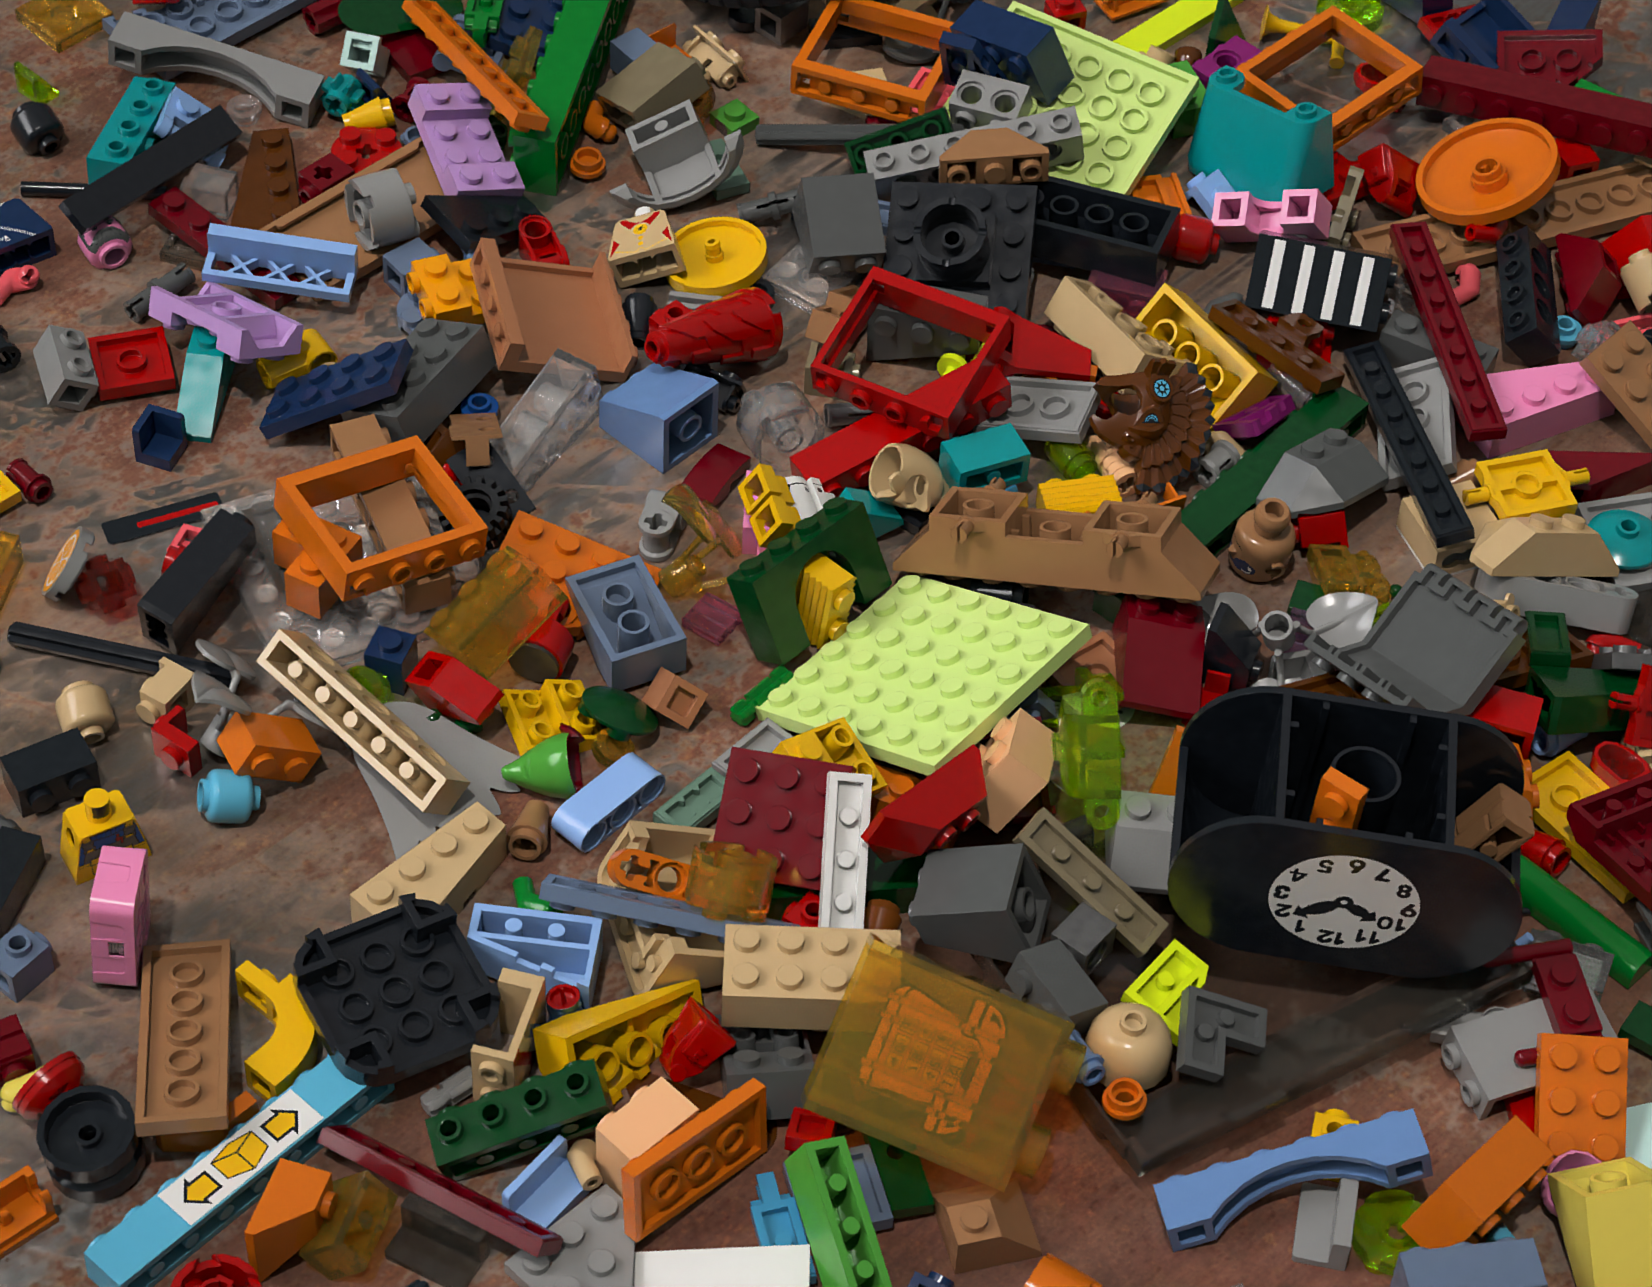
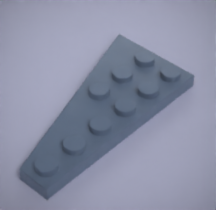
M181 0L177 3L166 4L165 8L147 12L145 8L133 10L132 14L144 16L148 19L233 46L317 0ZM114 16L102 18L103 30L111 35L119 20H116ZM159 71L156 73L166 81H169L185 71Z

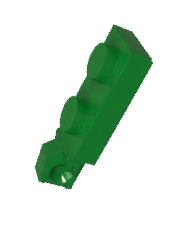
M505 0L467 1L464 13L465 30L472 31V39L480 47L485 48L488 33H497V29L500 27Z

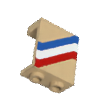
M502 968L497 981L500 993L499 1028L500 1032L514 1036L508 1052L473 1044L471 1049L473 1102L479 1100L485 1093L504 1091L521 1085L529 1077L537 1055L532 1029L546 1023L545 977Z

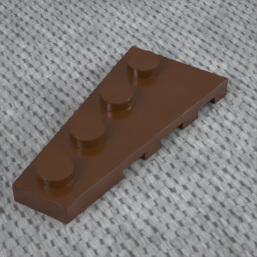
M289 128L252 132L230 226L259 230L299 207Z

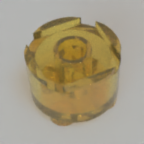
M703 841L700 843V847L695 844L693 846L685 890V902L692 906L702 907L701 915L709 919L726 920L728 914L741 915L742 919L751 922H765L767 913L770 910L778 858L761 849H758L757 855L753 856L744 851L745 845L738 843Z

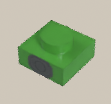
M735 99L710 112V124L724 136L737 130H741L742 136L756 129V126L759 124V116L741 101Z

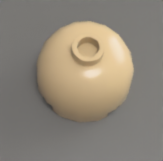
M1120 1002L1107 1007L1093 1019L1085 1038V1043L1092 1052L1099 1054L1104 1059L1103 1066L1106 1072L1099 1082L1106 1087L1115 1079L1131 1078L1137 1081L1143 1090L1156 1086L1167 1074L1173 1054L1171 1031L1160 1014L1149 1006L1136 1002Z

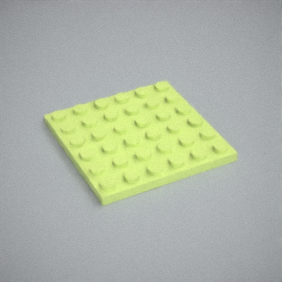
M1013 0L1007 9L1008 11L1054 28L1075 76L1049 106L1031 96L1032 108L1028 116L1075 106L1082 132L1084 159L1049 167L1048 176L1130 196L1198 89L1199 77ZM951 95L949 96V98L947 99V101H946L945 104L943 105V107H946V109H947L949 118H950V112H949V104H948V102H949V100H950V98H951Z
M907 574L899 579L883 596L875 600L860 616L851 621L846 627L847 631L835 641L831 640L829 643H826L806 663L798 667L793 673L792 679L786 684H781L780 687L773 689L768 694V700L761 706H756L755 710L758 720L764 721L768 717L780 727L799 734L844 717L869 757L929 776L971 745H976L1003 717L1009 715L1092 638L1089 624L925 577Z

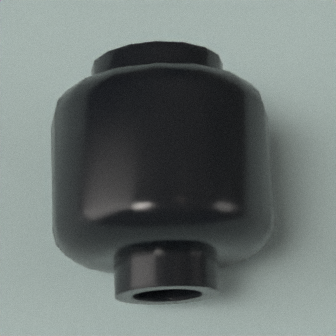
M29 101L23 103L13 112L10 124L13 136L23 150L30 155L40 153L49 155L55 152L60 146V141L65 131L62 122L52 108L43 102Z

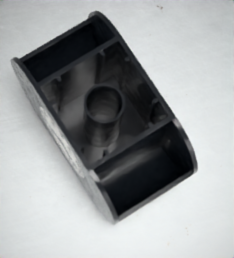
M1278 686L1247 687L1223 694L1208 702L1193 715L1187 723L1180 740L1167 882L1171 904L1179 917L1194 931L1217 944L1237 951L1409 978L1442 977L1475 969L1503 953L1514 941L1520 930L1523 917V901L1520 891L1521 846L1498 863L1481 852L1455 845V819L1498 783H1503L1518 794L1523 795L1524 766L1521 756L1514 744L1501 731L1488 723L1469 716ZM1330 767L1335 768L1369 789L1357 830L1324 825V819L1317 818L1315 823L1309 822L1321 777Z

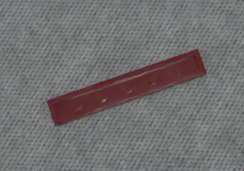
M349 1125L326 1126L322 1128L317 1143L535 1257L559 1253L564 1240L559 1234Z

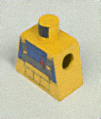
M93 788L85 793L84 802L67 808L63 812L60 855L76 885L95 878L102 846L142 848L148 850V857L152 856L139 824L119 790L107 792L102 788Z

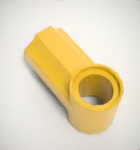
M316 329L303 330L300 354L284 355V359L279 361L259 358L256 360V368L265 387L272 389L287 377L294 376L297 378L327 362L338 363V357Z

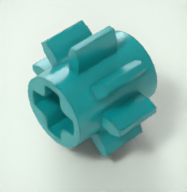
M338 72L335 78L328 76L320 87L324 91L320 100L323 102L326 111L334 116L341 117V114L348 113L364 104L361 98L365 94V90H362L360 81L350 74Z

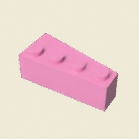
M1580 362L1486 374L1508 431L1506 439L1475 441L1474 443L1490 459L1613 415L1615 406L1579 365ZM1454 405V416H1455V420H1456V421L1460 424V426L1463 428V426H1462V424H1461V421H1460V418H1459V416H1458V413H1457V411H1456L1455 405Z

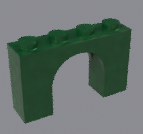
M835 497L826 501L821 510L813 516L797 522L795 529L784 537L771 541L767 545L766 550L756 557L743 561L739 565V569L726 578L757 660L783 666L811 645L797 608L796 585L804 565L817 553L821 552L857 578L853 587L855 593L854 602L866 604L892 585L863 502L848 500L844 497Z

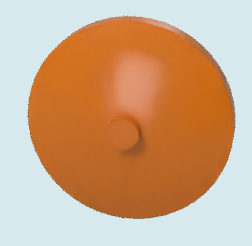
M1520 118L1483 120L1452 132L1428 151L1417 169L1416 188L1425 210L1440 221L1461 226H1467L1470 223L1480 225L1492 224L1522 213L1535 205L1549 192L1560 172V154L1551 133L1535 122Z

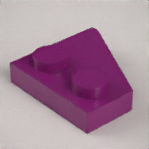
M1291 394L1269 396L1213 424L1212 427L1214 431L1227 432L1236 442H1241L1251 437H1257L1270 427L1284 421V417L1296 409Z

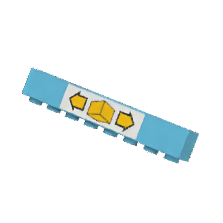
M328 1054L312 1070L309 1069L302 1072L296 1078L293 1085L281 1095L268 1099L260 1111L246 1123H240L232 1128L226 1139L211 1151L206 1150L194 1160L192 1166L181 1175L167 1180L160 1187L158 1193L146 1203L132 1208L125 1215L123 1221L111 1231L97 1236L90 1243L87 1250L83 1252L88 1277L99 1287H153L261 1199L280 1158L304 1164L325 1147L317 1143L322 1128L326 1126L352 1125L395 1090L394 1083L379 1087L359 1085L344 1077Z

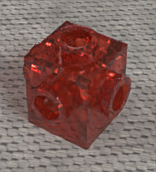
M106 553L88 559L85 569H82L77 578L78 582L74 583V588L80 602L83 605L87 604L90 610L102 609L104 614L125 607L127 605L125 599L137 595L134 587L136 579L130 565L124 562L123 557L108 559ZM99 576L106 580V588L101 591L97 581Z

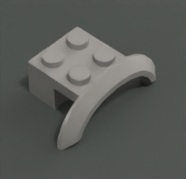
M690 99L625 129L632 151L644 171L652 195L635 192L626 183L610 190V193L617 202L635 210L644 206L651 207L655 211L660 209L669 210L697 201L717 189L732 175L739 165L744 149L741 130H737L724 137L725 151L720 163H718L706 130Z

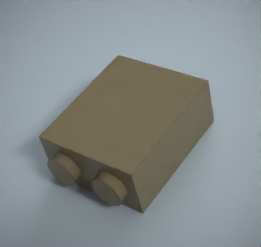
M657 42L599 88L595 94L608 118L627 129L690 99L691 103L709 90L710 87L704 77L706 70L697 58H689L676 47L670 48Z

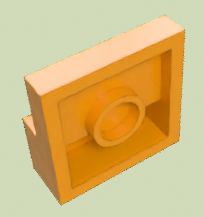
M446 253L411 261V272L406 274L407 285L412 295L416 294L419 299V310L423 320L425 318H435L471 324L485 323L469 265L472 258L450 262Z

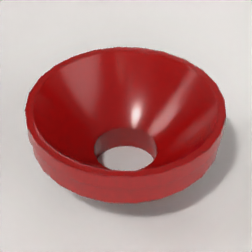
M67 1051L56 1056L42 1066L22 1086L13 1100L12 1108L26 1120H39L46 1106L61 1093L83 1086L85 1081V1064L74 1051Z

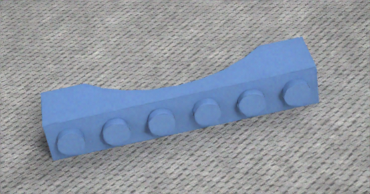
M1412 1108L1402 1112H1387L1378 1119L1361 1124H1346L1334 1132L1321 1136L1302 1137L1293 1144L1277 1149L1258 1150L1251 1154L1250 1157L1233 1162H1218L1212 1164L1206 1170L1189 1175H1174L1167 1178L1164 1182L1153 1186L1172 1250L1176 1252L1217 1240L1227 1225L1245 1208L1267 1194L1291 1184L1315 1179L1347 1178L1393 1188L1433 1176V1170L1427 1144Z

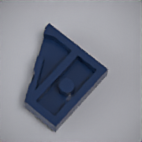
M943 31L939 40L944 84L956 86L963 69L1008 80L977 39L963 33L955 34Z

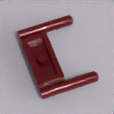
M1570 938L1508 947L1495 959L1482 965L1485 968L1531 961V969L1554 1034L1605 1037L1602 1035L1603 1027L1576 953L1573 954V945ZM1537 1047L1517 1050L1514 1054L1516 1065L1519 1067L1536 1065Z

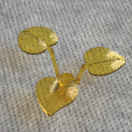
M682 483L675 485L668 490L661 502L676 510L698 536L678 558L658 572L663 587L673 598H677L691 588L695 593H698L706 588L728 584L727 577L702 582V576L707 571L701 560L719 545L722 546L731 559H736L742 553L739 537L729 523L723 519L717 508L708 500L701 501L690 486ZM703 541L709 544L696 555H691Z

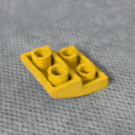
M545 679L540 690L503 689L504 696L499 701V704L520 756L545 739L561 733L559 729L561 723L571 726L584 737L585 741L579 744V753L604 745L606 738L600 723L595 719L584 716L578 710L582 694L585 690L581 680Z

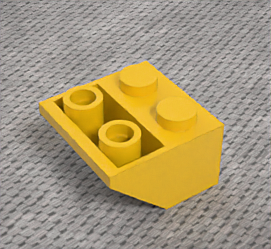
M844 717L783 740L772 752L853 766L857 769L856 773L873 775L871 798L884 790L888 785Z

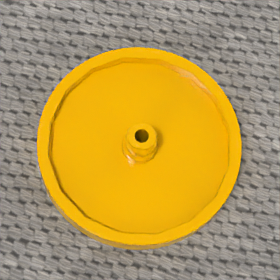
M710 217L692 222L675 233L686 265V271L667 275L665 278L669 285L679 292L724 297L738 289L748 288L763 275L768 265V251L764 235L756 226L739 218Z

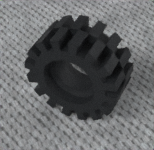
M470 476L464 477V485L460 486L457 481L454 483L472 507L486 506L490 509L489 514L482 519L489 527L486 548L490 550L494 548L492 544L494 539L499 544L504 540L502 532L507 534L510 523L513 522L512 510L507 495L502 486L499 485L497 487L496 481L491 478L486 483L484 476H477L476 482H472ZM439 509L437 512L443 531L453 530L454 527Z

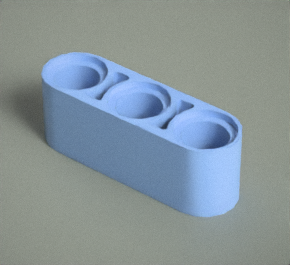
M627 753L565 801L555 812L551 826L584 853L590 852L659 796L665 785V776L635 753Z

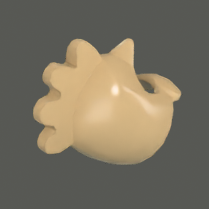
M889 443L884 446L875 457L869 473V490L877 501L908 510L929 512L930 508L936 507L950 490L943 478L938 463L922 450L908 444Z

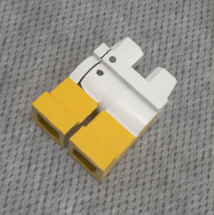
M761 463L737 487L747 515L751 516L749 520L759 547L767 548L771 541L784 537L795 529L797 522L811 517L821 510L826 501L835 498L833 493L824 492L818 478L810 477L806 481L800 476L775 475L772 466ZM753 495L758 496L756 501L754 500ZM764 526L770 527V529L766 532Z

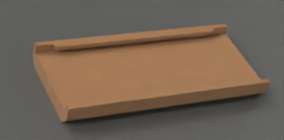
M420 136L259 230L357 245L358 273L356 280L383 265L382 255L417 237L366 251L354 234L360 231L356 220L350 222L344 198L345 185L350 184L348 180L384 169L396 168L403 183L410 182L415 190L416 203L412 204V208L420 227V235L417 237L422 240L442 230L421 207L425 195H444ZM295 272L292 274L300 281L308 278L304 273ZM331 278L324 283L328 287L343 289L345 280ZM311 297L315 302L324 300L321 298Z

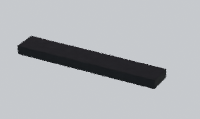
M218 105L63 200L59 208L78 232L84 235L237 140L243 132L223 107Z

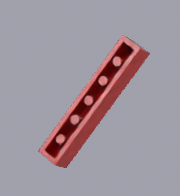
M975 359L909 393L907 396L945 410ZM996 365L952 438L968 433L974 426L991 417H998L1008 408L1012 407L1011 384ZM873 412L790 456L792 476L803 477L806 481L810 477L818 478L824 492L833 493L835 497H839L845 487L857 489L869 485V473L872 463L878 452L887 444L903 443L914 446L923 452H932L940 447L941 442L946 441V439L938 436H928L920 429L904 423H894L886 418V416Z

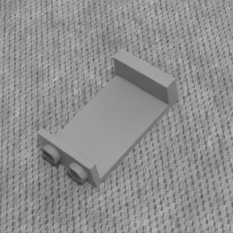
M1587 983L1603 1027L1602 1035L1618 1038L1589 983ZM1542 998L1450 1026L1441 1046L1442 1059L1446 1067L1454 1071L1460 1083L1462 1098L1468 1107L1473 1108L1478 1120L1487 1118L1494 1102L1536 1089V1065L1519 1067L1514 1061V1054L1517 1050L1537 1047V1034L1554 1033Z

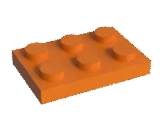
M1554 1033L1537 1034L1534 1134L1554 1153L1542 1167H1548L1559 1155L1570 1150L1589 1152L1602 1162L1625 1158L1628 1038Z

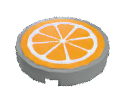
M82 526L73 531L49 570L42 588L43 596L57 602L62 597L60 592L65 594L66 591L71 589L88 560V553L83 551L86 543L91 546L94 545L95 535L92 531Z

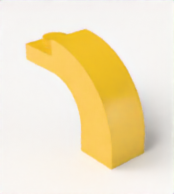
M247 959L235 969L238 996L265 1016L276 1027L271 1038L244 1061L247 1087L267 1101L271 1097L279 1096L286 1091L302 1072L309 1069L312 1070L315 1067L318 1053L317 1032L297 997L293 975L290 973L278 983L275 976L269 970L264 968L260 970Z

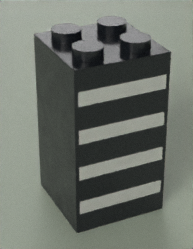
M1262 230L1258 237L1245 305L1286 315L1304 313L1316 321L1377 332L1379 324L1386 325L1391 301L1384 300L1386 288L1394 289L1399 265L1392 264L1393 255Z

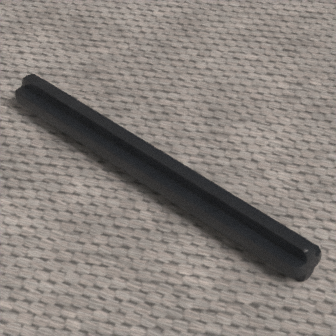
M17 621L13 622L8 629V643L19 647L155 675L160 670L158 661L164 656L192 672L196 670L201 671L220 681L228 688L232 680L229 670L208 661Z

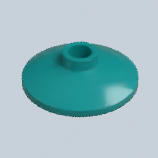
M1616 509L1602 512L1589 522L1588 526L1600 534L1619 569L1636 570L1652 565V521L1633 511Z

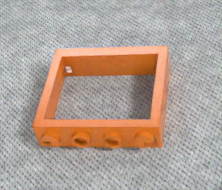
M830 0L791 65L790 93L900 123L933 111L948 85L944 84L940 55L920 90L816 61L838 24L940 51L939 40L943 31L951 32L950 27L954 22L873 0ZM840 14H847L849 15V18L841 16ZM806 78L810 79V84L804 82ZM912 107L918 108V113L912 112Z
M1332 5L1320 14L1313 16L1311 20L1299 28L1290 31L1273 45L1265 47L1259 54L1247 62L1241 63L1237 66L1236 70L1243 73L1245 77V85L1238 92L1285 113L1296 107V104L1266 84L1265 81L1330 38L1388 76L1332 114L1334 152L1419 95L1422 90L1424 67Z
M418 435L276 479L275 510L343 602L364 595L367 596L394 585H401L409 580L430 573H437L443 569L484 556L489 527ZM415 476L454 527L453 530L351 562L312 508Z

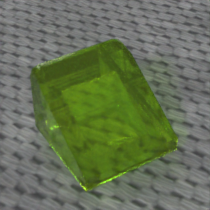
M19 61L14 63L17 91L31 101L47 104L60 95L54 87Z

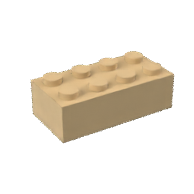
M725 924L721 1026L874 1032L891 990L900 985L901 930Z

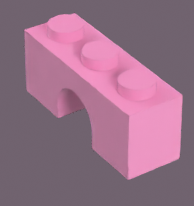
M1319 189L1283 190L1282 201L1279 202L1260 200L1249 191L1215 193L1212 222L1214 230L1217 234H1220V237L1226 243L1258 242L1259 233L1262 230L1283 234H1303L1313 240L1328 239L1332 204Z

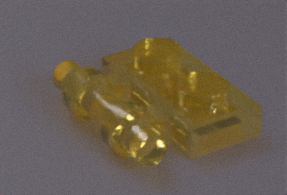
M1309 544L1306 558L1325 595L1337 592H1359L1364 594L1368 592L1369 595L1376 597L1380 604H1385L1390 600L1389 581L1384 574L1380 573L1381 567L1376 557L1370 555L1368 551L1361 550L1356 554H1350L1347 546Z

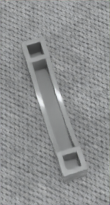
M124 11L108 39V64L140 75L159 71L179 70L200 72L220 77L237 84L253 94L268 108L274 118L307 129L322 103L320 97L324 91L320 87L324 83V75L281 62L277 59L265 57L243 48L234 47L212 38L203 37L178 27H172L144 16Z

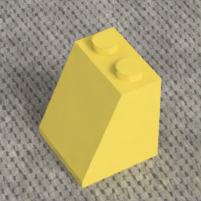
M1626 1157L1548 1173V1183L1576 1287H1652V1169L1632 1157Z

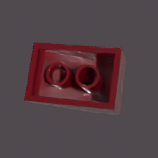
M1125 593L1112 625L1119 706L1191 719L1200 709L1205 645L1203 607L1162 598L1140 599L1135 594Z

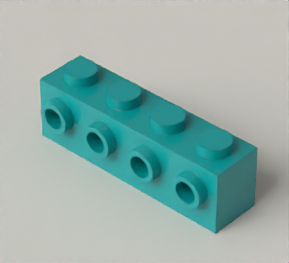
M139 76L133 78L86 157L88 184L93 183L166 138V136L164 138L159 137L153 133V130L168 95L176 87V83L162 81L158 78Z

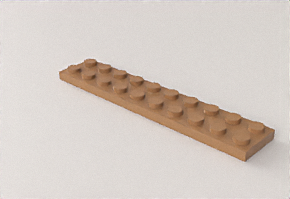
M1634 161L1555 181L1549 192L1535 205L1507 219L1508 228L1501 239L1507 234L1513 233L1527 225L1550 248L1557 246L1555 236L1560 233L1589 238L1620 230L1641 215H1652V168ZM1429 213L1352 232L1350 244L1354 248L1393 255L1392 264L1399 265L1394 287L1408 283L1389 236L1391 224L1426 221L1446 274L1455 272L1457 267L1463 264L1471 263L1479 266L1498 261L1496 244L1467 241L1465 238L1467 226L1440 221Z

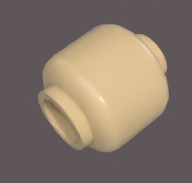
M82 680L67 685L62 689L61 695L55 703V710L62 732L78 728L87 745L101 741L105 737V733L112 728L115 721L105 689L93 684L91 681Z

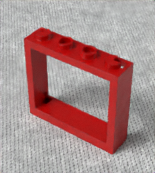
M873 265L810 365L813 389L818 390L824 396H834L847 401L858 409L870 410L886 416V418L894 423H904L920 429L928 436H938L950 440L1011 340L1010 316ZM878 304L985 343L945 410L838 370Z

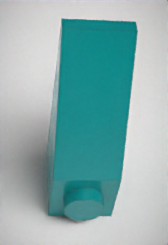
M194 326L186 352L177 412L184 415L187 441L212 443L235 362L230 359V355L216 349L217 337L210 335L208 329Z

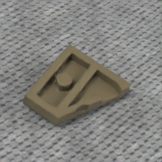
M1350 166L1326 242L1348 246L1352 233L1346 232V229L1353 231L1360 210L1353 207L1364 169Z

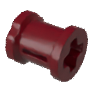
M412 77L408 81L403 94H399L391 101L392 111L404 122H414L412 114L409 113L410 109L408 106L414 85L431 84L422 77Z

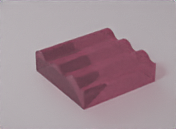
M709 592L682 618V627L717 646L725 641L727 635L731 634L737 625L742 623L737 607Z

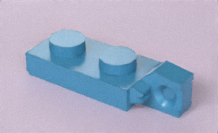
M773 1171L757 1174L756 1191L759 1200L750 1201V1214L759 1246L808 1244L795 1197H791L790 1193L779 1194ZM810 1253L809 1285L816 1284L817 1276Z

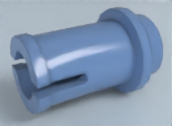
M1073 1030L1072 1033L1066 1031L1058 1037L1055 1042V1049L1072 1068L1074 1080L1078 1083H1083L1085 1086H1092L1098 1083L1106 1072L1102 1056L1092 1052L1077 1030Z

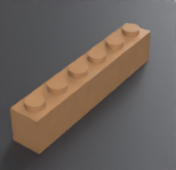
M374 414L329 425L331 453L334 460L392 443L387 428L380 427ZM405 479L351 495L377 554L431 537L427 512L424 507L418 508L416 504L417 495L411 480L405 481ZM449 567L440 572L430 573L392 587L405 615H410L451 604V586L456 585V578L453 567Z

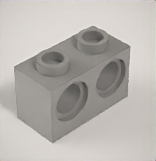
M963 69L948 102L951 123L963 124L965 129L1028 116L1032 108L1030 86Z

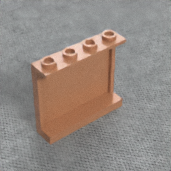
M481 237L469 265L498 370L625 383L631 369L635 368L637 364L638 349L633 344L630 334V323L625 318L622 308V297L617 292L614 283V272L609 266L606 253H599L593 268L502 258L499 255L495 239Z

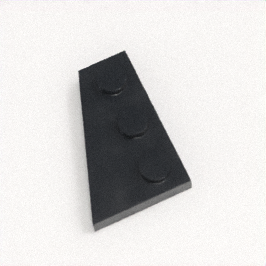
M425 195L421 207L466 254L475 252L481 237L495 239L497 245L519 238V223L523 218L529 215L545 217L535 204L525 196Z

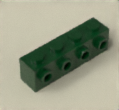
M592 1058L587 1061L576 1060L570 1062L562 1070L546 1076L536 1075L529 1077L521 1085L504 1091L485 1093L479 1100L461 1107L450 1106L444 1108L436 1116L425 1119L438 1169L443 1175L458 1181L543 1150L558 1135L563 1136L568 1141L595 1131L600 1120L609 1112L614 1111L605 1076Z

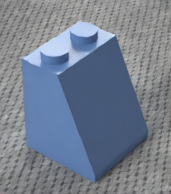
M652 363L641 372L633 374L628 381L615 390L607 392L599 400V427L659 472L665 474L717 437L719 382L710 377L669 366L662 367L660 364Z

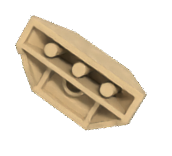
M1532 513L1530 517H1511L1487 522L1477 539L1469 559L1490 576L1618 577L1620 571L1600 534L1586 525L1584 518L1574 514H1563L1562 518H1554L1540 513Z

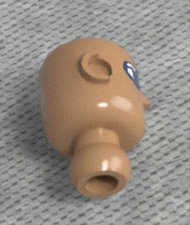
M1266 498L1260 501L1255 509L1245 512L1237 521L1229 544L1228 557L1235 572L1245 580L1255 583L1269 582L1282 576L1288 566L1296 542V533L1290 521V508L1281 499Z

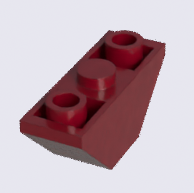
M1560 233L1555 236L1558 248L1555 257L1563 272L1560 282L1568 296L1569 302L1565 306L1569 316L1580 321L1591 332L1592 326L1598 325L1622 287L1617 260L1598 240Z

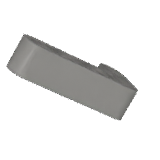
M1480 568L1474 585V589L1478 593H1482L1492 600H1504L1507 593H1513L1515 597L1514 605L1519 606L1520 616H1524L1525 611L1565 613L1567 625L1618 635L1628 633L1639 597L1637 592L1625 586L1581 577L1490 576Z

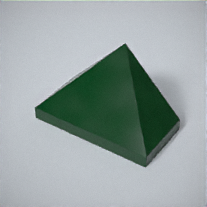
M1218 0L1208 37L1206 56L1213 52L1218 45L1226 43L1235 35L1246 41L1228 0Z

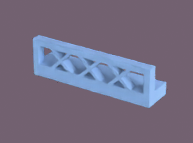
M210 223L207 232L208 254L201 273L202 281L349 303L358 273L357 245ZM216 260L230 262L235 266L228 271L214 269ZM258 267L268 268L272 273L262 277L255 276L250 271ZM297 272L306 274L308 278L301 282L290 281L287 276ZM331 278L345 280L343 289L328 287L324 282Z

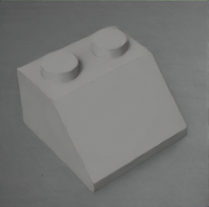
M1115 790L1105 814L1106 866L1133 891L1168 895L1167 882L1175 796Z

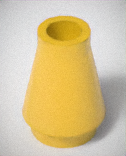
M378 96L348 113L341 114L345 127H373L380 129L396 125L389 98L380 100Z

